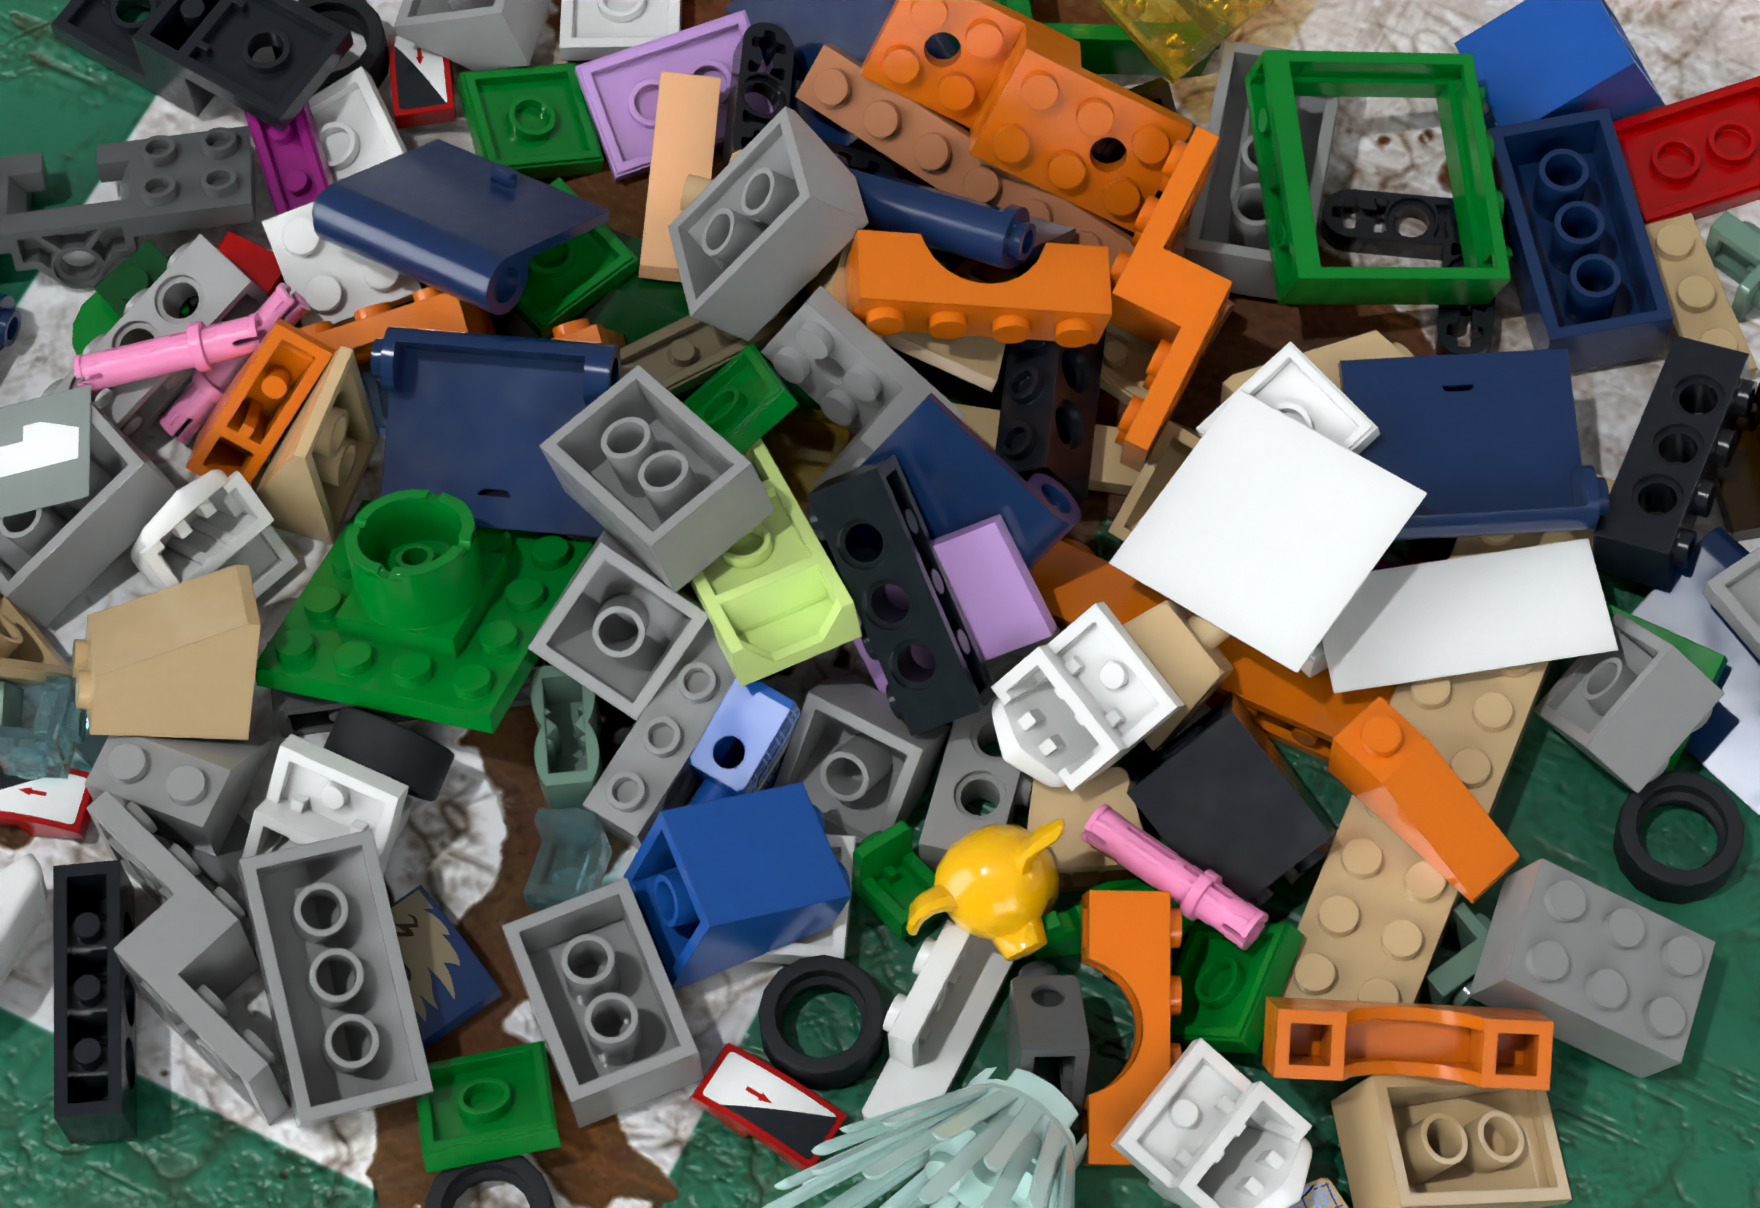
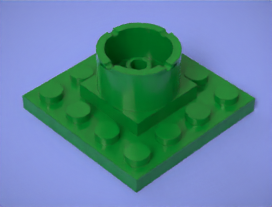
M409 489L387 494L374 501L363 500L257 659L255 674L257 686L494 734L540 657L528 649L529 644L594 545L592 542L539 532L476 527L469 507L459 498L443 492L440 495H435L430 490Z

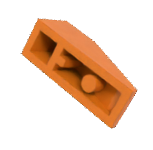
M278 318L229 384L199 431L185 468L199 476H203L214 469L224 471L227 477L233 472L239 471L250 485L328 364L335 349Z
M1381 696L1376 698L1333 738L1328 771L1472 904L1519 861V853L1431 742Z

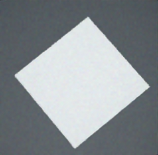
M1238 388L1118 549L1109 564L1298 673L1427 493Z

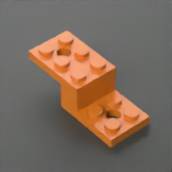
M896 0L860 71V76L970 128V155L1133 233L1136 231L1133 229L1134 224L1149 195L1155 197L1164 177L1161 174L1162 169L1177 140L1186 142L1193 129L1192 120L1082 68L1080 42L994 0ZM946 32L955 36L961 47L953 57L938 59L928 53L925 47L926 41L936 33ZM1106 137L1115 138L1123 143L1126 151L1118 161L1107 164L1093 158L1090 152L1096 141Z
M1196 126L1188 144L1181 140L1175 142L1161 172L1164 177L1158 189L1163 192L1160 199L1152 195L1148 196L1133 227L1136 232L1131 241V245L1135 247L1132 254L1121 250L1110 270L1112 316L1108 323L1157 346L1147 367L1146 374L1148 375L1143 384V387L1149 391L1145 399L1133 395L1117 427L1119 432L1115 443L1123 446L1120 463L1138 472H1141L1165 426L1171 419L1225 312L1232 286V281L1171 252L1212 172L1219 143V136Z
M426 287L412 294L414 303L392 309L390 302L361 308L354 312L356 321L333 328L332 321H323L299 328L301 331L335 349L334 353L341 346L353 349L358 367L371 363V351L374 340L376 338L383 339L389 326L496 335L489 312L432 287ZM588 318L573 320L552 328L554 335L552 339L618 344L620 349L626 346L623 334L607 329L602 324L590 325Z

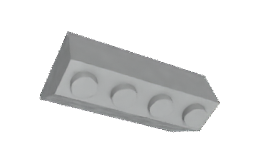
M372 829L240 859L237 871L296 1127L301 1128L363 1113L433 1092Z

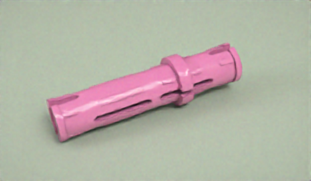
M279 283L276 290L256 311L263 321L262 326H258L257 329L258 331L265 329L267 334L278 318L294 326L303 315H307L311 308L298 292L295 291L290 296L291 287L285 283ZM251 354L216 362L215 367H213L214 369L200 373L195 369L191 373L193 382L158 417L162 428L172 437L178 430L180 434L177 436V441L188 445L192 441L193 436L205 424L223 393Z
M257 312L246 317L208 326L202 321L189 323L186 331L85 355H75L73 359L74 373L76 379L85 376V381L79 382L78 386L91 384V393H93V391L191 368H196L200 373L213 370L216 362L252 354L265 337L266 331L265 329L259 331L257 329L258 326L263 324Z
M1107 804L1101 805L1090 816L1084 826L1086 830L1082 832L1081 839L1110 856L1118 864L1153 888L1155 887L1159 891H1170V899L1180 906L1181 914L1191 921H1195L1197 918L1222 933L1224 937L1235 943L1242 950L1248 949L1259 937L1265 927L1264 923L1268 920V914L1259 910L1251 903L1246 902L1222 884V876L1211 869L1204 872L1195 865H1192L1150 834L1130 823Z

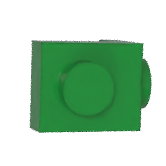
M904 820L899 821L885 831L871 833L859 844L853 852L852 891L900 940L909 936L906 927L910 904L921 893L934 886L936 875L912 851L913 829ZM941 912L932 915L930 918L923 922L920 928L924 927L925 925L932 922L933 920L940 917L946 912Z

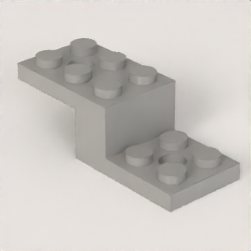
M821 285L761 351L773 363L775 370L780 376L791 383L797 384L820 405L823 413L832 422L844 426L855 436L814 483V488L828 479L858 468L930 393H933L960 420L965 415Z
M106 790L86 809L112 859L120 860L124 870L160 905L156 911L113 949L137 994L271 1126L289 1109L279 1087L286 1079L272 1063L275 1056L271 1050L250 1029L247 1028L240 1034L227 1018L230 1012L222 1002L260 968L251 948V944L254 942L252 931L241 920L246 915L239 904L222 887L218 886L214 891H209L205 884L197 877L201 873L200 868L179 845L174 843L170 848L166 849L162 842L154 835L158 830L156 825L135 802L130 801L123 807Z

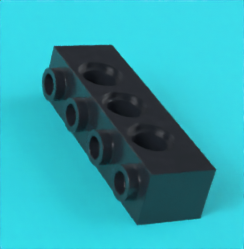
M1039 257L1019 265L1017 277L1030 270ZM1106 328L1097 344H1087L1082 347H1063L1055 341L1025 340L1020 343L1008 344L995 453L1025 481L1035 473H1042L1052 477L1070 492L1076 502L1087 500Z
M1675 336L1609 494L1608 513L1606 516H1600L1593 532V557L1597 571L1668 590L1677 567L1687 569L1697 540V532L1693 531L1697 517L1707 518L1714 504L1717 481L1713 480L1716 470L1718 466L1727 468L1735 451L1737 431L1733 430L1737 418L1747 419L1754 404L1757 382L1749 380L1748 353ZM1674 462H1682L1683 464H1673V463H1674ZM1652 512H1663L1664 514H1651V513H1652Z
M895 453L824 481L807 495L810 501L808 506L809 520L818 538L822 541H827L836 561L834 568L854 602L862 621L860 627L862 643L870 658L874 661L878 660L888 681L886 686L888 703L894 715L899 720L905 721L911 736L981 711L996 695L991 688L994 684L947 574L933 547L932 539ZM860 524H869L879 531L883 539L882 550L872 549L863 542L859 533ZM886 584L896 585L906 593L909 599L908 610L896 608L889 602L885 593ZM911 645H921L927 648L935 659V669H926L918 665L912 657Z
M120 860L53 866L54 1119L70 1144L137 1138L136 990L113 949L135 929V889Z

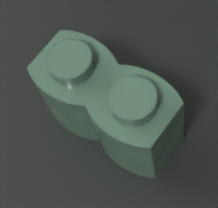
M539 666L532 679L530 697L538 729L534 747V759L544 800L553 816L588 813L582 804L604 772L599 750L602 720L597 696L594 692L555 666Z

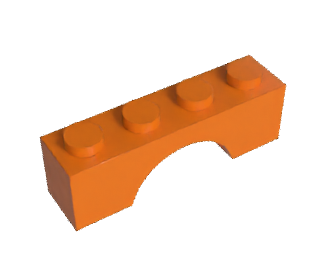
M857 229L845 260L847 310L875 335L888 336L899 332L930 333L933 337L944 340L957 339L962 336L993 337L996 341L1007 344L1020 343L1025 340L1055 341L1060 346L1075 348L1087 344H1097L1112 316L1109 249L1107 246L1046 242L1039 259L1030 270L1013 280L994 284L969 281L953 274L934 258L921 234Z
M1089 890L1081 896V963L1102 972L1120 988L1132 1012L1134 1041L1130 1056L1121 1072L1100 1090L1084 1096L1081 1139L1086 1133L1088 1145L1080 1166H1134L1110 1144L1182 1055L1180 1043H1170V1016H1180L1182 1006L1180 975H1170V948H1180L1182 916L1180 908H1170V891Z
M1266 997L1262 1065L1274 1078L1344 1081L1351 1077L1364 1075H1408L1453 1080L1483 1088L1550 1091L1554 1021L1537 1009Z

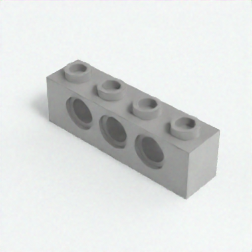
M199 234L192 243L189 242L182 245L172 254L167 263V270L150 288L137 292L127 303L123 317L108 333L95 337L86 346L82 354L85 355L186 331L189 323L202 321L208 326L246 317L255 313L269 296L202 234ZM198 296L199 302L196 310L190 316L179 319V310L182 304L188 298ZM196 368L112 387L113 394L110 402L100 410L135 443L160 414L192 382L191 373ZM73 369L64 379L52 383L43 392L41 397L79 387V382L85 381V376L76 379ZM102 390L93 391V393H91V401L93 403L95 402L96 396Z
M709 618L644 709L582 804L597 826L639 850L660 811L682 807L699 782L688 765L690 755L736 678L717 643ZM766 677L760 679L759 681L763 683Z
M1057 628L1051 637L984 661L993 684L999 681L1038 646L1046 645L1060 634L1061 629ZM997 695L981 711L953 722L919 840V858L932 871L936 872L938 864L949 847L969 832L993 823L1013 824L1018 806L1030 807L1033 777L1004 761L1002 756L992 757L981 750L989 743L998 742L991 714L993 703L998 698ZM975 800H987L997 807L993 812L982 816L973 815L965 810V806Z

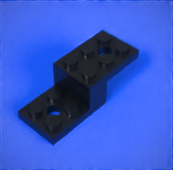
M71 0L51 24L56 39L197 117L216 95L282 132L285 131L354 44L349 29L295 0ZM142 6L151 10L144 20L137 23H128L121 20L122 15L130 8ZM277 46L283 49L281 56L270 63H259L252 59L255 52L260 48Z

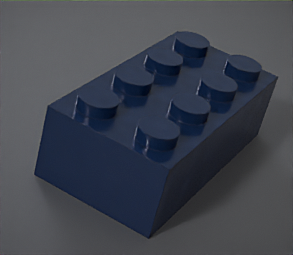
M1609 108L1488 128L1487 133L1491 134L1494 141L1492 170L1495 187L1501 191L1504 199V213L1501 220L1505 245L1511 248L1513 257L1508 262L1533 349L1567 348L1570 372L1663 355L1673 317Z

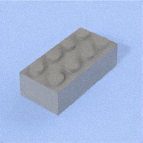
M1224 40L1207 131L1220 138L1212 172L1191 212L1184 258L1232 281L1230 293L1277 300L1244 78L1264 50L1289 49ZM1295 96L1315 232L1317 233L1341 97Z

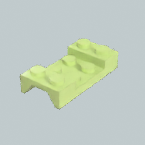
M761 438L742 455L753 464L775 511L689 581L713 626L717 643L741 687L862 637L855 605Z

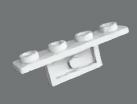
M949 920L946 921L938 939L930 936L926 938L913 965L912 972L917 974L918 977L908 996L898 993L886 1014L883 1030L889 1032L890 1057L862 1109L864 1120L949 1092L1016 960L1006 961L991 940L972 935Z

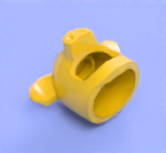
M1060 818L1046 822L1032 833L1019 825L993 823L971 831L953 843L936 868L934 886L921 893L910 904L906 927L909 935H916L923 922L932 915L946 912L962 930L979 938L991 940L1006 961L1018 960L1042 948L1048 943L1042 915L1052 912L1059 897V874L1053 856L1047 848L1052 846L1065 832L1064 820Z

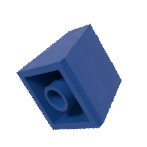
M1525 0L1454 43L1460 54H1473L1478 87H1484L1485 102L1490 109L1489 112L1483 115L1487 129L1607 107L1609 108L1612 121L1615 122L1666 106L1614 12L1605 0Z
M803 782L660 811L623 877L628 879L673 990L685 987L764 955L767 952L830 928L851 898L848 872L845 866L836 860L825 835L826 828L820 809L811 803Z

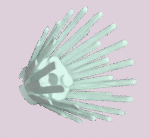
M997 1067L986 1068L975 1076L965 1088L839 1128L846 1134L820 1143L811 1152L816 1155H828L865 1140L868 1141L778 1182L773 1187L780 1190H788L801 1183L803 1184L801 1187L762 1208H793L861 1171L865 1179L821 1208H864L923 1167L925 1168L879 1208H1074L1075 1170L1083 1160L1088 1145L1087 1136L1085 1133L1076 1145L1075 1137L1070 1127L1079 1114L1073 1104L1054 1085L1030 1071L1018 1068L1014 1070L1007 1081L989 1079Z

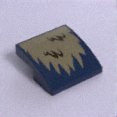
M419 885L390 905L425 1050L498 999L502 994L459 932L422 885Z

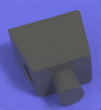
M1044 961L1031 962L1023 966L1018 976L1011 980L1006 1024L1008 1075L1010 1077L1014 1070L1018 1068L1030 1071L1054 1085L1073 1104L1079 1114L1070 1129H1080L1090 1056V1043L1080 981L1073 975H1058L1057 968L1051 963ZM1038 1057H1057V1064L1051 1071L1039 1073Z

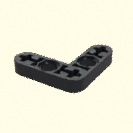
M767 22L752 24L745 31L734 51L723 147L725 167L729 164L732 153L743 150L785 106L789 108L795 54L794 43L789 34L775 24ZM757 46L765 48L766 56L771 59L764 72H757L762 61V51ZM755 92L765 96L770 101L773 112L761 114L754 111L748 106L745 94ZM822 140L834 154L844 156L847 159L849 168L869 174L878 172L898 178L893 165L885 158L870 152Z
M1347 189L1332 194L1325 201L1322 210L1321 233L1326 243L1334 249L1352 253L1441 261L1440 267H1464L1453 198ZM1343 213L1355 214V228L1348 229L1343 227ZM1376 214L1384 215L1381 232H1374ZM1412 215L1423 220L1427 230L1417 237H1407L1398 233L1393 223L1397 218ZM1496 296L1488 305H1437L1434 340L1436 354L1489 353L1493 337ZM1460 315L1471 316L1469 330L1470 347L1458 346L1456 335Z

